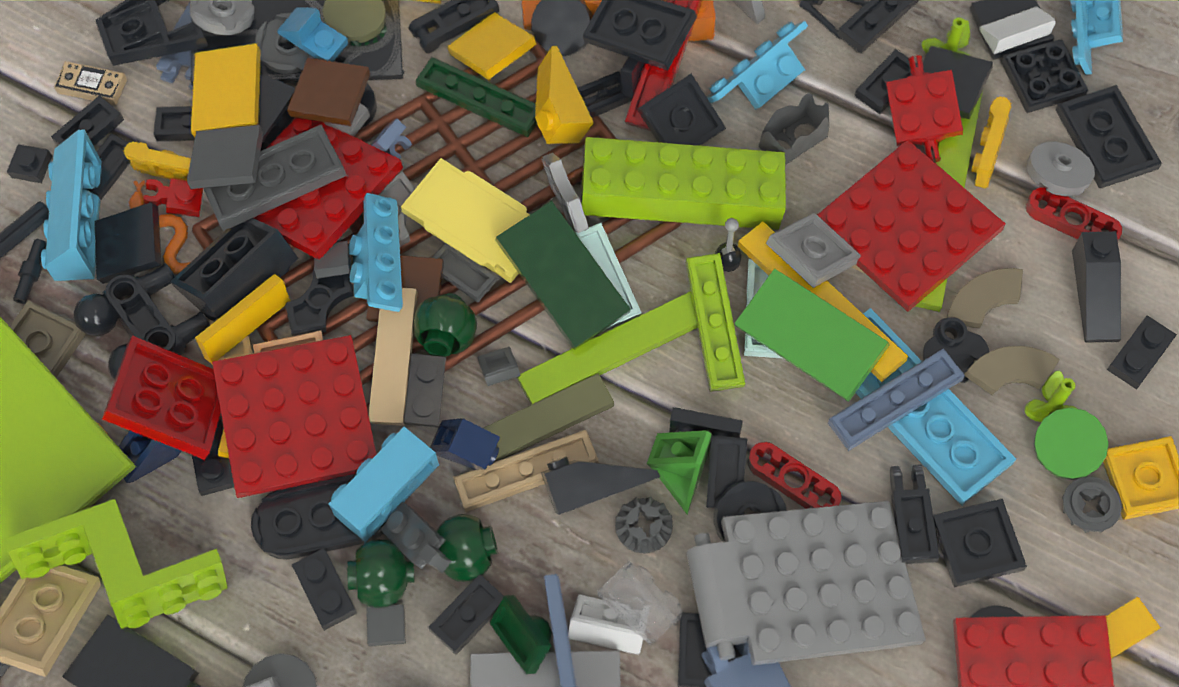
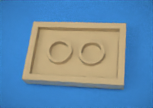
M62 565L50 569L47 574L38 578L28 577L21 579L20 577L0 607V662L46 677L101 586L99 577Z

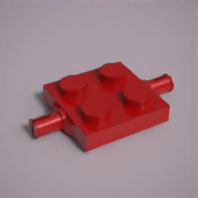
M916 55L917 67L914 56L908 58L911 75L904 79L886 82L896 144L899 147L904 142L910 141L912 144L924 145L926 156L933 161L931 152L933 151L936 163L941 160L938 142L945 138L963 135L952 70L924 73L922 56Z

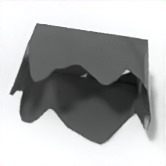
M807 93L802 97L798 106L789 105L776 110L764 127L759 148L762 151L785 152V165L828 137L830 127L829 103H825L823 106L820 104L816 105L812 94ZM809 124L815 128L810 135H800L797 139L795 138L794 131L799 125ZM777 141H785L791 148L785 149Z

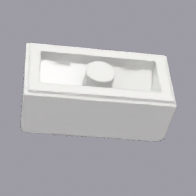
M1034 7L981 26L979 30L992 52L996 54L1051 34L1056 21L1040 8Z
M578 594L570 619L568 636L572 640L639 654L650 611Z

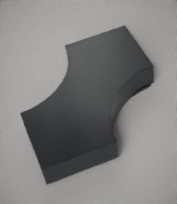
M313 268V280L308 290L298 299L285 304L292 336L320 330L322 333H327L326 322L331 310L341 301L354 297L349 274L317 278Z

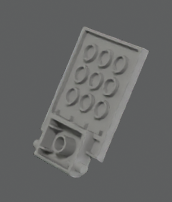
M889 501L723 517L721 523L726 542L711 543L709 533H700L694 536L696 546L686 552L706 648L717 646L720 660L734 658L733 645L744 644L745 642L748 643L752 665L914 646L926 641L906 563L901 560L898 533Z

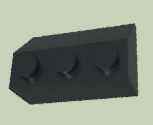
M251 218L225 230L170 282L208 319L215 322L272 275L276 274L278 277L285 275L289 271L290 266L299 258L278 229Z

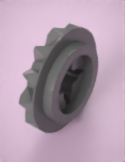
M1087 476L1074 480L1067 487L1062 497L1063 513L1067 514L1071 520V525H1077L1085 533L1090 531L1102 533L1113 527L1121 515L1122 504L1119 494L1111 484L1097 477ZM1099 496L1100 500L1096 506L1099 513L1091 510L1089 513L1086 512L1084 514L1082 511L1086 503L1083 499L1089 502Z
M651 496L648 498L635 497L627 504H623L616 516L615 528L617 536L625 547L634 552H655L661 549L671 537L673 530L672 515L666 509L664 503L654 500ZM640 512H642L643 516L645 515L646 520L655 521L650 524L649 537H647L646 532L641 527L635 528L634 526L639 522Z

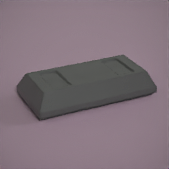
M444 243L431 257L443 259L442 278L477 303L499 279L496 274L486 267L477 264L447 243Z

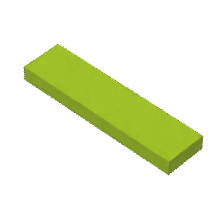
M716 253L688 257L685 262L709 390L713 392L744 387V373L721 255Z

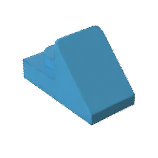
M297 7L277 30L279 35L316 59L334 62L348 45V40L345 36L321 21L319 10L316 8Z

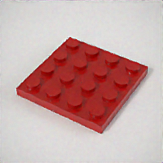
M295 118L267 148L322 125L347 176L253 218L278 229L288 244L320 260L364 212L363 201L366 193L379 195L403 169V165L399 158L350 134L324 124V122Z
M910 141L900 145L817 214L819 218L861 255L856 265L907 312L1002 232L1006 224Z
M352 335L212 362L237 498L356 474L359 466L366 459H373L377 455Z
M1106 615L955 618L953 620L959 687H1114Z

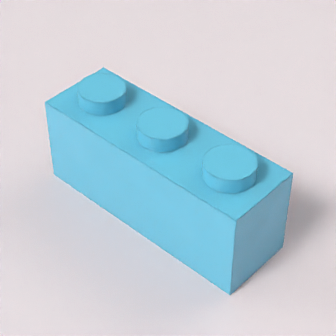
M405 426L398 433L389 435L383 442L382 449L373 459H366L359 466L357 475L348 484L338 487L331 497L332 501L329 503V506L334 516L364 542L384 524L398 506L405 502L439 466L436 452Z

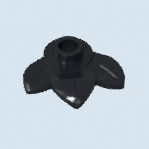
M949 317L941 319L935 325L933 337L924 345L923 361L944 348L964 374L974 363V360H978L990 351L986 341L979 334L967 331L965 323L960 319ZM945 332H950L954 339L949 338ZM964 377L961 383H967L969 379Z

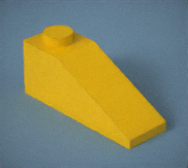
M552 46L538 66L535 119L547 144L579 143L594 122L558 47Z

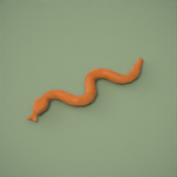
M137 181L133 182L137 190L129 200L130 209L143 205L144 195L141 188L145 185V181L140 183ZM173 214L159 215V227H173L175 229V234L165 249L163 261L169 266L174 275H178L191 263H179L176 259L177 254L187 240L188 226L181 217Z

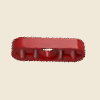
M1047 187L1033 190L1026 203V211L1031 218L1075 239H1078L1082 232H1101L1103 228L1109 230V232H1116L1118 240L1122 235V226L1117 219L1068 196L1052 194L1046 191ZM1041 200L1047 202L1044 209L1038 206ZM1059 206L1061 207V210L1058 216L1054 215L1057 207ZM1068 212L1079 214L1082 218V223L1079 225L1070 224L1065 219V214ZM1090 221L1094 222L1091 226V229L1089 231L1086 230L1088 223Z
M760 442L750 450L748 458L750 471L803 508L810 509L840 505L841 492L836 485L774 444ZM766 454H769L771 456V464L765 463L763 466H760L757 455L764 457ZM780 463H784L785 465L780 469L779 476L775 477V467L779 468ZM791 471L798 472L803 476L804 484L801 487L792 488L785 483L784 476ZM810 482H813L815 484L813 492L810 491L808 497H805L804 494L807 492ZM825 493H828L831 496L829 501L831 504L819 505L817 503L819 499L817 495L823 496Z

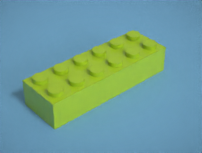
M586 137L583 156L581 205L584 214L587 216L725 226V222L728 219L734 218L738 221L739 227L755 228L763 221L772 230H779L786 210L785 152Z

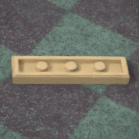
M402 288L403 307L399 312L379 309L368 415L370 424L405 426L404 418L414 335L413 323L418 294L415 288Z
M587 430L496 461L491 466H487L486 470L474 469L454 476L453 479L465 512L544 485L541 472L549 470L547 463L567 456L569 462L577 460L599 463Z

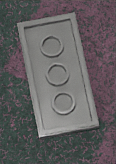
M620 651L571 652L576 687H621ZM548 652L536 674H525L511 653L471 654L470 687H561L555 652Z

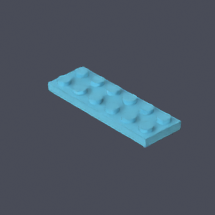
M871 308L863 314L904 351L908 358L902 366L883 382L870 372L856 391L860 399L922 362ZM950 389L888 426L891 432L961 506L1016 461V458Z

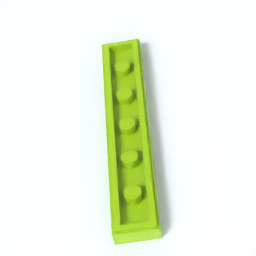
M691 291L587 341L575 350H568L521 373L517 380L530 404L541 401L598 373L599 375L607 373L698 328Z

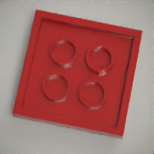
M132 335L124 352L102 420L205 460L210 453L221 413L214 371L208 366Z

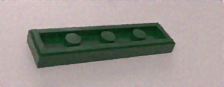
M434 57L430 58L415 80L418 88L526 137H529L537 125L535 119L536 103Z

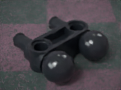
M166 263L140 278L134 275L114 277L108 282L106 290L102 291V294L93 293L84 296L77 302L74 310L76 326L87 335L98 337L107 334L115 327L117 320H119L130 337L133 335L157 346L167 344L164 349L179 355L185 353L184 349L187 343L193 341L196 336L210 326L201 311L175 327L169 325L153 303L151 295L170 285V281L175 277ZM127 295H132L130 298L126 300H121L123 297ZM128 343L118 346L111 352L108 370L113 379H116Z

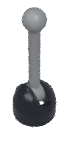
M730 218L725 222V228L728 231L727 241L719 245L715 251V254L720 253V255H723L721 260L723 271L725 272L736 270L741 263V251L733 243L734 232L739 227L738 221L734 218Z

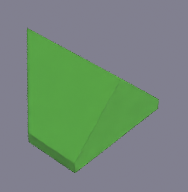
M708 431L657 433L646 465L654 470H658L659 479L684 512L688 514L709 454L712 434Z

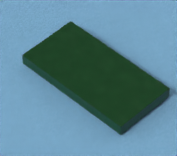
M552 201L496 237L495 241L574 350L630 313V307Z

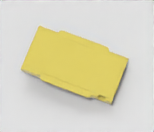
M440 158L402 204V213L477 264L487 267L512 283L519 273L495 239L498 235L529 216L527 208L471 171L464 173Z

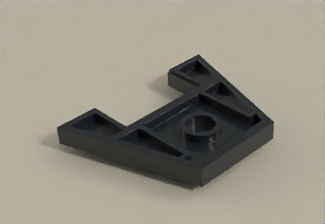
M124 0L95 20L107 56L113 66L209 47L202 28L196 25L194 21L168 32L158 5L169 0Z

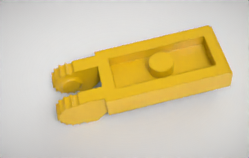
M1004 96L996 97L991 103L987 127L984 126L980 140V146H984L982 154L976 152L971 172L977 173L975 186L988 188L1004 138L1011 110L1010 100Z
M137 141L129 142L124 147V155L130 160V165L134 171L137 170V172L140 171L141 173L169 180L171 178L187 180L191 158L179 156L170 150H152L147 147L146 143H138Z

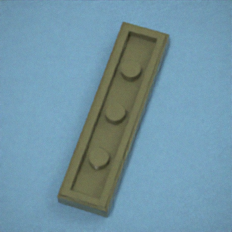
M598 373L483 427L500 436L497 443L499 452L494 462L505 459L614 407V400Z

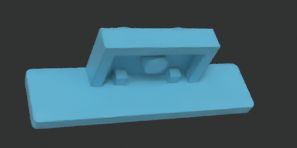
M1070 0L1072 11L1076 12V19L1071 20L1072 33L1074 38H1077L1078 44L1073 46V58L1076 65L1081 64L1085 75L1092 74L1091 48L1123 42L1121 0Z
M791 21L781 27L776 32L779 36L772 43L770 40L762 43L754 50L756 54L754 58L750 61L747 58L742 60L731 69L734 73L727 80L725 77H722L708 88L711 91L706 96L709 102L713 103L720 100L738 85L754 109L763 106L805 70L787 43L806 29L808 24L802 21L794 25Z
M366 193L363 201L364 224L358 234L352 236L349 243V254L353 255L350 282L354 283V297L367 299V304L370 307L399 312L403 307L397 200Z

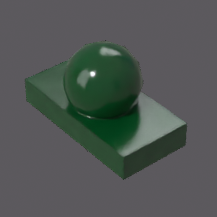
M504 595L489 624L524 673L536 674L552 646L550 644L552 635L550 625L543 617L529 615L515 595Z

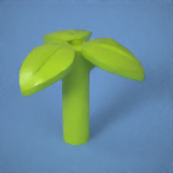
M961 17L953 20L951 29L947 33L946 43L937 38L923 40L921 46L925 53H928L930 46H935L969 55L958 50L968 45L970 39L968 20H964Z
M1060 370L1052 373L1041 390L1048 402L1037 399L1029 401L1024 408L1026 415L1034 421L1042 422L1045 417L1056 410L1076 408L1071 405H1063L1075 389V382L1070 378H1064Z

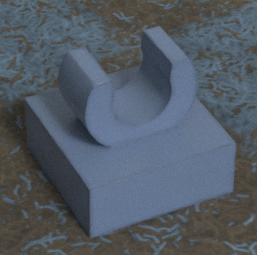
M396 118L381 131L370 145L400 159L401 155L395 151V144H399L407 150L411 147L412 143L407 137L400 136L406 129V126Z

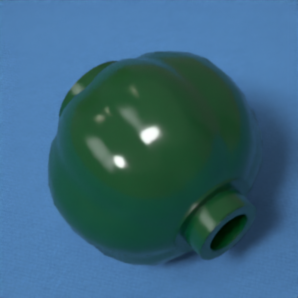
M447 293L427 298L419 304L414 315L413 333L417 341L424 346V349L429 354L447 357L465 351L472 344L477 330V318L473 310L467 306L460 296Z
M469 514L454 515L446 519L436 530L445 539L439 550L451 561L444 573L453 580L468 582L473 581L480 574L484 575L492 565L491 555L498 554L492 527H483L481 520Z
M380 539L371 540L356 550V560L347 561L348 590H357L358 600L373 608L391 606L403 597L407 583L414 582V564L411 561H406L404 554L393 542Z

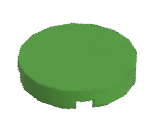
M1065 408L1056 410L1044 418L1036 430L1034 448L1037 459L1046 470L1056 477L1073 480L1086 477L1100 467L1106 458L1109 442L1106 430L1097 417L1085 410Z

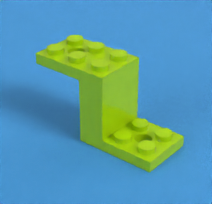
M115 499L3 539L7 552L21 579L44 576L52 568L63 564L73 565L79 563L86 556L93 554L121 629L143 626L152 617L163 613H177L183 610L186 604L199 599L202 601L213 599L219 596L222 590L228 589L222 561L217 549L143 576Z

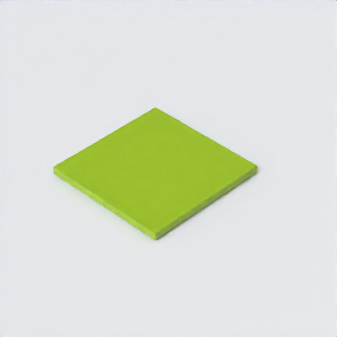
M0 316L1 584L17 570L7 552L4 538L88 509L134 470L136 466Z

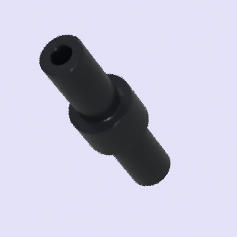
M34 239L27 261H23L18 275L21 278L13 300L17 303L26 304L33 283L39 280L42 266H40L41 253L43 249H46L47 242L41 239Z

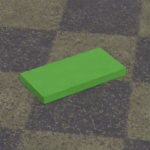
M775 268L734 323L737 328L848 402L890 346L888 341Z

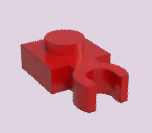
M174 178L170 179L169 186H164L155 179L146 180V190H153L157 194L154 196L144 195L143 205L151 202L157 206L166 204V213L200 218L203 188L191 189L187 180Z

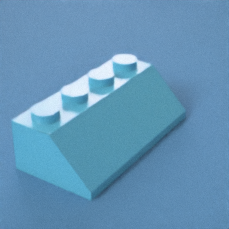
M77 130L54 149L53 162H50L48 166L49 178L52 183L51 190L46 193L49 219L44 221V235L47 239L46 249L42 250L41 262L43 268L48 270L54 281L95 279L94 221L99 220L100 198L85 189H94V187L99 186L102 161L85 130Z

